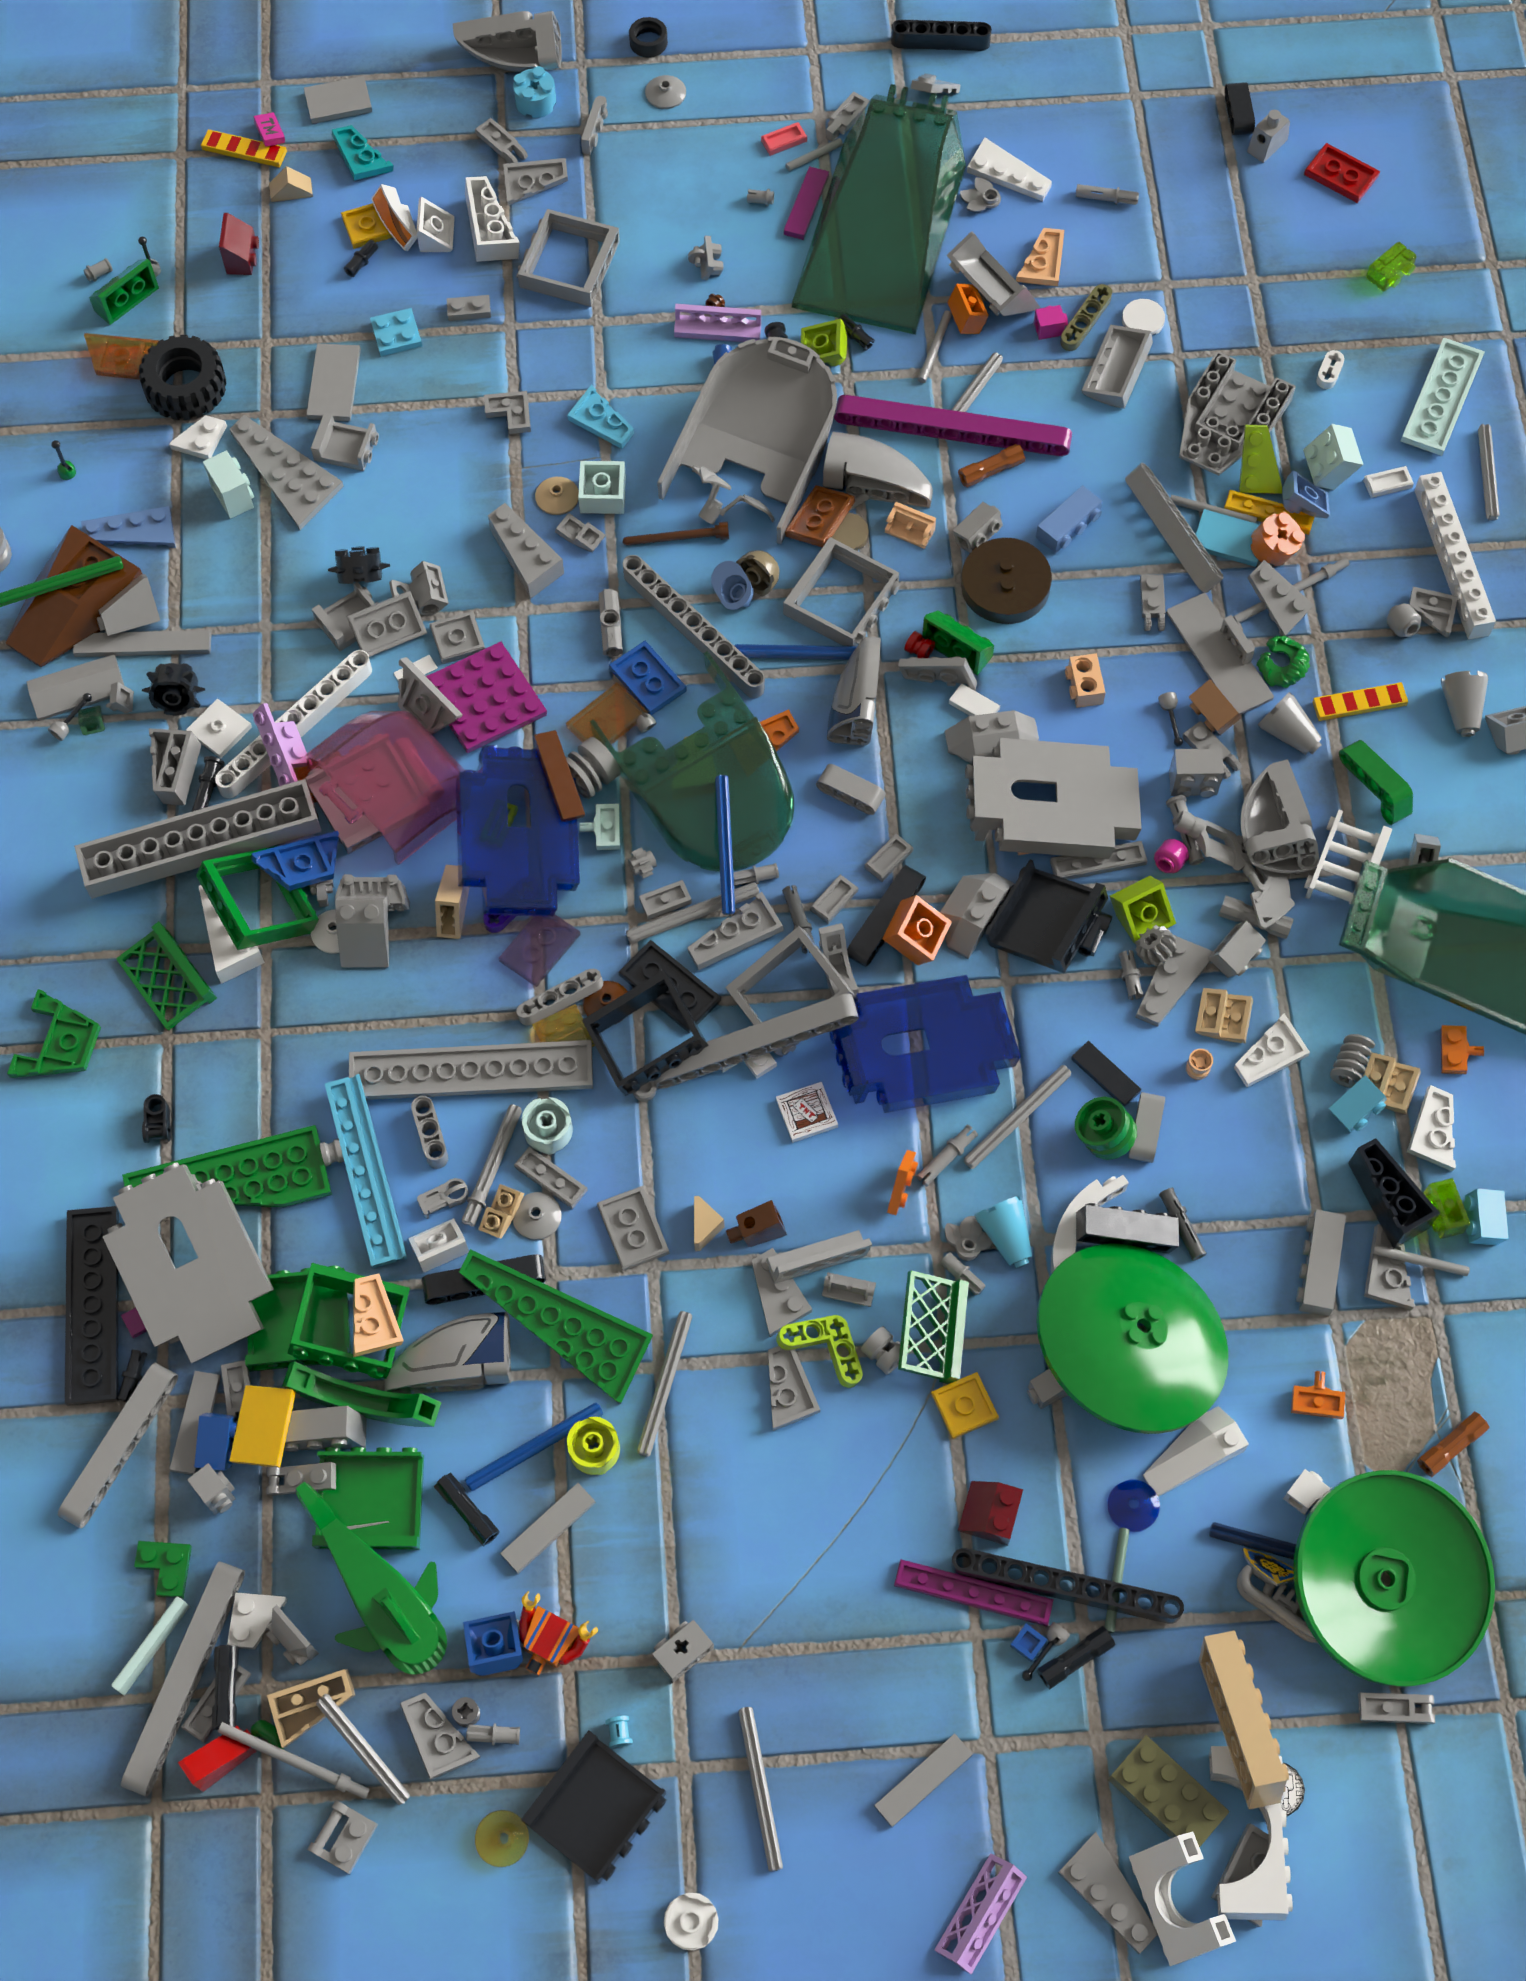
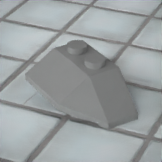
M1015 710L968 716L944 731L948 753L956 755L969 763L973 756L992 757V749L997 746L1000 738L1039 741L1035 718Z
M996 873L963 876L940 911L942 915L952 922L945 936L947 947L969 959L985 934L987 925L995 918L999 905L1004 903L1010 887L1015 885V883Z

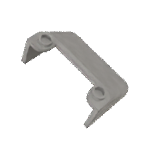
M972 231L947 254L951 261L949 266L957 274L961 272L991 303L989 308L996 316L999 314L1002 316L1035 311V309L1040 308L1024 285L1021 286L1000 265Z

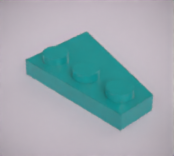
M352 125L332 129V137L354 180L393 171L394 165L390 161L386 162L377 149L374 150L367 144V140Z

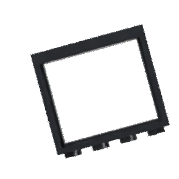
M665 970L652 976L582 1020L617 1088L625 1096L637 1092L640 1087L648 1082L657 1080L661 1074L671 1068L678 1067L682 1061L699 1054L708 1046L677 987ZM669 991L693 1036L624 1078L601 1032Z

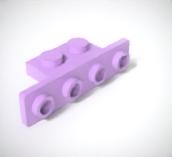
M261 704L253 712L254 722L258 727L262 743L267 750L270 763L277 775L278 783L282 786L296 782L298 780L293 768L304 767L310 763L294 721L275 723L268 704Z

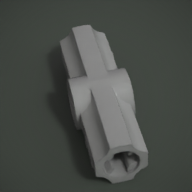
M604 589L599 593L603 655L618 657V655L623 654L618 591Z

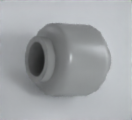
M1403 603L1390 609L1387 625L1399 637L1413 636L1420 629L1421 617L1409 604Z

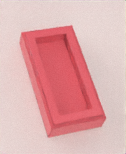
M799 122L761 136V142L771 156L807 142V135Z

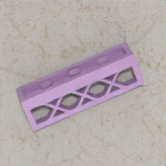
M686 304L675 305L674 337L745 342L751 339H755V341L760 340L761 310ZM680 312L690 313L691 315H680ZM703 314H710L712 317H705ZM728 315L734 318H726L724 316ZM746 317H756V320H748Z
M990 1853L936 1946L935 1951L953 1961L967 1973L972 1974L1027 1876L1013 1864ZM995 1864L1002 1866L999 1874L994 1878H990V1873ZM986 1889L985 1898L977 1903L976 1897L978 1893ZM972 1913L970 1924L962 1927V1921L965 1916ZM958 1938V1944L953 1953L948 1952L946 1949L951 1940Z

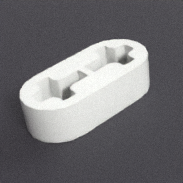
M1332 350L1325 355L1316 380L1319 387L1331 389L1336 384L1345 359L1341 352ZM1332 360H1336L1334 366L1330 365ZM1327 373L1331 374L1328 380L1324 379Z

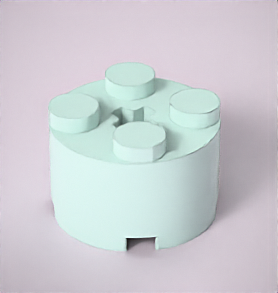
M549 1097V1099H535L523 1111L522 1128L527 1143L534 1150L551 1155L569 1143L573 1133V1126L569 1110L562 1101Z

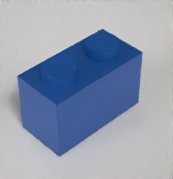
M215 1413L199 1415L195 1468H203L208 1463L214 1470L225 1471L232 1467L234 1463L229 1460L237 1428L235 1415Z

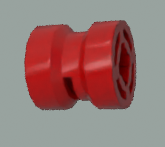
M914 631L908 638L904 650L910 654L915 653L917 658H929L935 647V642L931 639L923 638L922 634Z

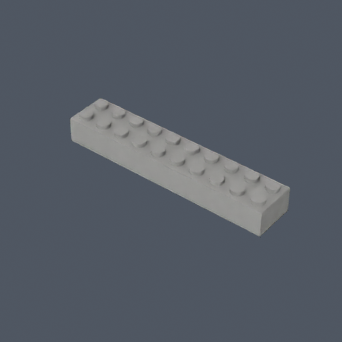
M303 779L75 845L74 847L84 886L91 899L199 868L202 861L264 849L322 831L307 782Z

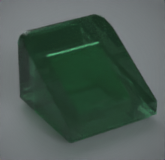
M101 706L79 710L78 722L83 735L105 730Z

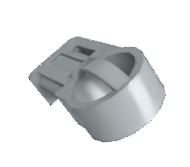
M454 1178L419 1195L417 1201L425 1218L429 1219V1214L446 1206L452 1208L466 1202L469 1192L463 1180ZM465 1188V1193L462 1197L458 1199L448 1197L451 1193Z

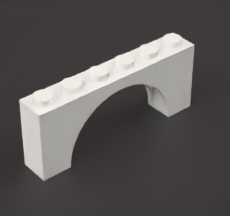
M1211 1746L1209 1751L1210 1781L1227 1783L1242 1791L1228 1746ZM1283 1792L1281 1800H1284L1285 1792ZM1281 1802L1259 1807L1265 1819L1269 1835L1266 1857L1261 1865L1249 1876L1236 1882L1219 1884L1217 1889L1218 1916L1225 1914L1227 1919L1286 1920L1288 1912H1292V1895L1287 1894L1286 1883H1290L1291 1880L1290 1866H1285L1284 1855H1288L1289 1847L1288 1839L1283 1838L1282 1827H1286L1287 1820L1286 1811L1281 1810Z

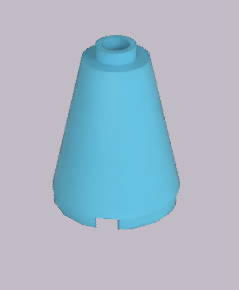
M1020 1196L997 1203L989 1208L988 1211L984 1209L974 1215L1009 1266L1014 1264L1016 1268L1030 1263L1028 1258L1032 1257V1251Z

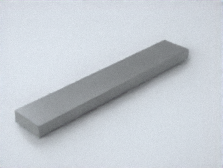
M210 630L119 632L109 636L106 633H93L74 645L73 654L75 657H101L113 654L115 656L210 654L212 634Z

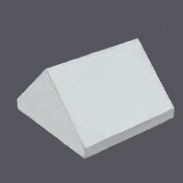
M423 197L419 198L417 238L420 252H451L453 250L455 216Z
M454 1218L408 1238L423 1273L469 1252L465 1238Z

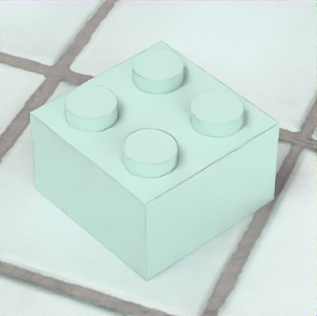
M1331 424L1303 449L1314 485L1335 490L1363 466L1352 428Z
M226 450L203 461L211 488L230 519L254 508L251 500L254 498V495L249 487L250 482L245 473L241 474L239 470L241 469L235 457L231 458Z
M580 461L578 495L580 513L624 514L625 461Z

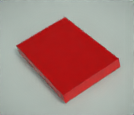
M1328 143L1322 147L1304 171L1305 176L1356 203L1362 199L1380 174L1379 170Z

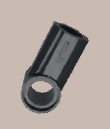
M1100 912L1078 949L1081 955L1094 957L1102 936H1105L1112 915Z

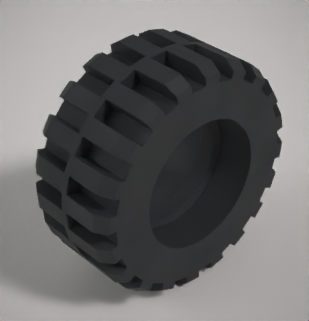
M180 335V337L169 336V339L165 341L163 339L158 341L155 347L152 345L147 350L148 354H144L141 359L142 363L139 365L140 383L147 402L160 415L166 418L171 416L173 420H179L180 418L191 420V417L199 418L203 416V413L211 412L214 409L213 406H217L222 400L221 397L225 394V386L227 384L225 372L218 352L207 341H201L200 338L195 336L189 338L188 335ZM194 370L199 372V375L187 384L170 385L166 383L173 374L179 371Z

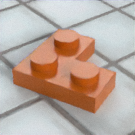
M907 1150L897 1172L887 1213L897 1215L899 1208H904L906 1205L908 1194L904 1193L906 1186L911 1185L917 1170L918 1162L914 1161L916 1152Z

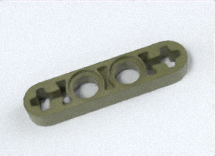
M1100 284L1092 290L1062 332L1060 344L1063 349L1067 351L1076 350L1105 311L1112 298V289L1108 285ZM1102 294H1105V295H1103V296L1101 297L1100 302H1099V301H1098V296H1101ZM1094 307L1097 309V312L1089 313L1086 309ZM1077 322H1084L1087 326L1079 328L1075 324ZM1073 333H1074V334H1075L1074 340H1071L1070 342L1067 341V340H1070V339H1071V337L1073 336Z

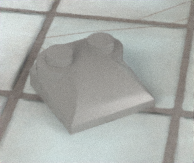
M277 1605L272 1608V1622L267 1626L270 1631L266 1635L276 1646L281 1643L285 1647L286 1651L283 1655L292 1665L298 1662L301 1666L307 1660L311 1661L319 1653Z

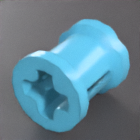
M617 1716L605 1720L606 1725L609 1726L611 1738L609 1748H620L633 1744L632 1739L629 1738L627 1726L629 1716Z

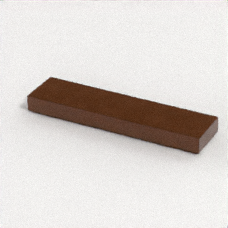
M556 730L535 734L533 741L561 822L583 818L585 812Z

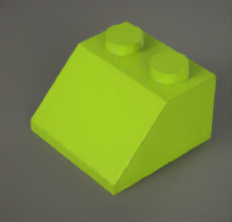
M1148 876L1110 895L1116 917L1133 943L1140 939L1139 934H1144L1147 928L1151 930L1155 925L1169 928L1176 924L1164 884L1152 876Z

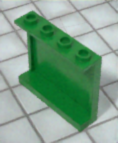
M328 1266L331 1268L345 1271V1269L341 1268L340 1266ZM310 1268L301 1269V1272L293 1273L281 1270L273 1275H267L274 1290L251 1301L264 1329L247 1337L248 1355H245V1365L250 1372L284 1369L289 1367L290 1362H297L304 1366L321 1365L317 1361L309 1359L299 1360L293 1357V1355L287 1354ZM313 1284L299 1340L351 1353L348 1293Z
M326 1447L325 1451H317V1456L320 1457L319 1463H336V1489L318 1491V1494L325 1500L340 1522L347 1527L389 1521L388 1523L351 1529V1531L372 1549L420 1550L424 1455L418 1452L417 1448L406 1447L402 1448V1452H392V1448L379 1447L376 1448V1452H366V1448L352 1447L350 1451H340L338 1447ZM316 1526L315 1535H312V1546L315 1549H329L322 1532Z

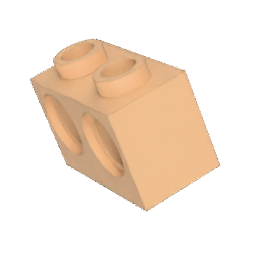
M1097 653L1070 657L1068 666H1065L1066 679L1071 682L1069 693L1071 700H1075L1076 708L1103 704L1106 692Z

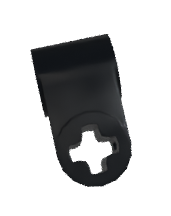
M152 1094L144 1101V1121L142 1124L144 1143H149L150 1140H165V1142H170L171 1110L163 1096L159 1094ZM159 1104L162 1105V1108L159 1111L152 1112L154 1106Z

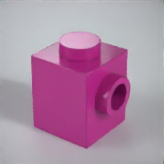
M1061 305L1035 309L1034 326L1038 339L1061 336L1065 326L1068 325L1067 315L1062 312Z

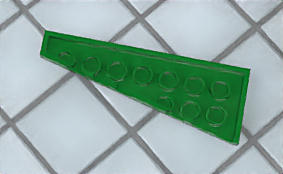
M470 1249L459 1273L612 1399L621 1404L653 1334Z

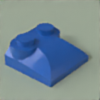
M515 1611L463 1622L471 1673L479 1676L513 1670L523 1662Z

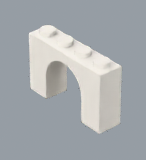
M1193 1832L1176 1836L1129 1856L1133 1873L1138 1880L1143 1899L1153 1920V1926L1157 1930L1163 1946V1952L1170 1966L1236 1942L1225 1914L1200 1923H1192L1183 1918L1173 1904L1171 1882L1175 1873L1187 1865L1204 1859Z

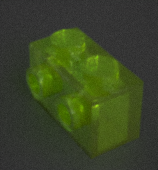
M1453 1178L1430 1183L1423 1194L1440 1212L1432 1224L1434 1232H1438L1440 1239L1464 1233L1470 1225V1221Z

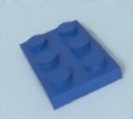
M646 640L609 664V669L650 715H653L687 691L685 684Z

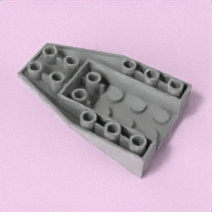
M1217 351L1188 398L1179 458L1219 476L1242 457L1245 425H1267L1270 433L1292 402L1296 386L1277 377L1271 386L1235 371L1236 359Z

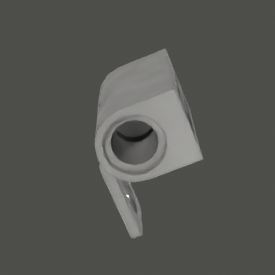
M422 561L410 573L412 583L406 584L396 580L389 582L392 597L399 595L396 587L401 588L404 592L410 591L416 606H418L419 613L422 615H434L449 604L441 568L438 565Z

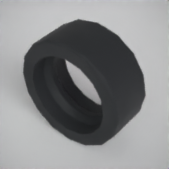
M643 17L636 20L629 29L630 47L633 52L647 58L655 57L665 51L668 45L667 27L665 24L653 17ZM645 32L656 33L660 36L653 42H642L637 39L640 34Z

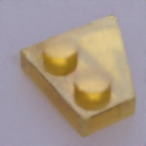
M576 1004L532 1024L540 1043L591 1040L592 1047L595 1046L582 1021L583 1017Z

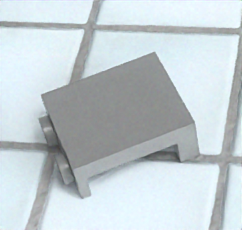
M324 412L311 446L314 461L364 471L367 463L371 462L372 449L378 443L379 433L376 432L375 424L370 423L368 429L337 423L334 422L333 414Z
M358 582L353 584L355 589L353 592L323 610L319 604L312 608L316 623L339 651L356 642L347 615L379 603H374L369 590L365 586L362 588Z

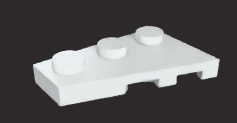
M1284 1013L1264 1033V1036L1235 1064L1234 1069L1245 1086L1249 1087L1309 1056L1310 1051Z
M1432 1085L1427 1088L1407 1149L1408 1153L1450 1171L1456 1169L1455 1160H1453L1455 1139L1452 1135V1124L1454 1123L1452 1094Z

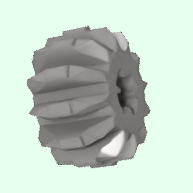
M1155 925L1151 930L1147 928L1144 934H1139L1140 939L1135 942L1137 945L1135 949L1137 955L1148 966L1152 964L1157 967L1160 962L1166 963V959L1168 957L1172 958V952L1177 950L1175 936L1164 926L1158 927Z

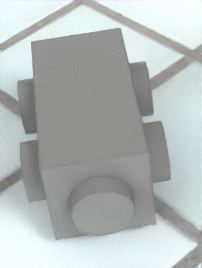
M982 502L953 530L957 545L971 553L980 544L988 541L1003 526L1000 511L995 506Z

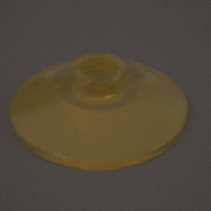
M498 1810L482 1819L476 1830L475 1845L480 1857L486 1863L495 1867H507L515 1864L523 1857L528 1847L529 1833L525 1822L521 1820L520 1816L511 1811ZM503 1833H506L509 1838L506 1844L500 1841V1836Z

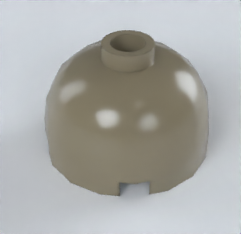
M750 551L736 562L747 575L754 592L761 594L760 596L768 594L779 580L780 569L778 563L773 556L765 551Z

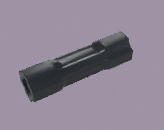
M450 1472L437 1481L434 1488L447 1504L452 1505L468 1524L469 1530L484 1547L492 1542L500 1531L488 1516L481 1513L466 1495L465 1489Z
M1101 1626L1086 1636L1083 1641L1038 1668L1037 1672L1050 1690L1065 1680L1070 1674L1094 1658L1101 1656L1116 1644L1108 1630Z
M220 1645L214 1649L216 1679L215 1703L212 1708L213 1730H219L222 1722L236 1727L237 1706L235 1704V1689L239 1660L238 1646Z

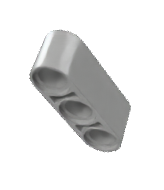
M833 764L826 766L816 782L817 788L823 793L869 815L875 814L886 796L885 791L879 786Z
M1141 1092L1135 1118L1137 1138L1129 1150L1128 1158L1153 1163L1166 1097Z
M419 1096L411 1104L412 1113L427 1163L432 1168L439 1169L448 1162L447 1149L432 1100L426 1096ZM423 1107L429 1108L428 1112L424 1114L418 1113ZM428 1129L436 1130L432 1135H424ZM434 1151L442 1152L439 1157H431Z

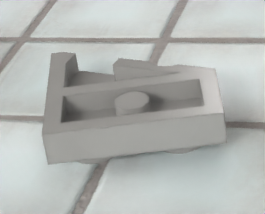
M1413 587L1409 605L1420 615L1422 621L1445 637H1449L1458 596Z

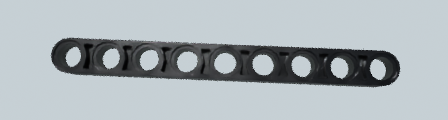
M960 1548L952 1556L951 1567L955 1574L1004 1587L1167 1624L1176 1623L1184 1611L1182 1600L1171 1594L968 1548ZM960 1557H966L970 1560L971 1564L966 1568H961L957 1565L956 1560ZM992 1563L995 1565L996 1571L992 1574H987L983 1571L982 1565ZM1013 1568L1018 1569L1022 1573V1577L1018 1580H1013L1008 1576V1571ZM1038 1574H1042L1047 1578L1048 1583L1040 1586L1034 1582L1033 1578ZM1063 1580H1068L1073 1584L1074 1589L1066 1592L1060 1588L1059 1583ZM1094 1586L1099 1590L1100 1595L1098 1597H1090L1086 1593V1588ZM1120 1592L1125 1596L1126 1601L1124 1603H1116L1112 1599V1594ZM1140 1598H1147L1150 1600L1152 1607L1150 1609H1142L1138 1604V1600ZM1166 1604H1173L1177 1607L1178 1613L1176 1615H1169L1165 1612L1164 1606Z

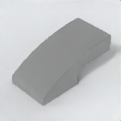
M570 513L566 515L555 530V533L567 541L592 553L606 536L589 522L585 525Z

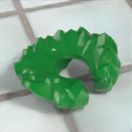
M1287 636L1270 638L1266 643L1269 650L1274 653H1285L1289 657L1290 663L1285 667H1279L1269 658L1271 653L1265 652L1260 655L1257 666L1270 687L1277 685L1288 688L1305 677L1310 667L1309 654L1304 646Z

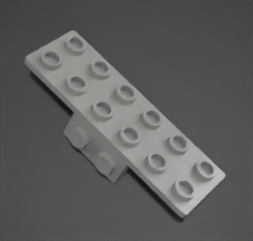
M1202 593L1167 609V615L1208 678L1211 679L1240 715L1273 700L1274 695L1251 662L1255 651L1254 644L1250 639H1247L1241 624L1238 621L1236 622L1232 615L1223 619L1206 593Z

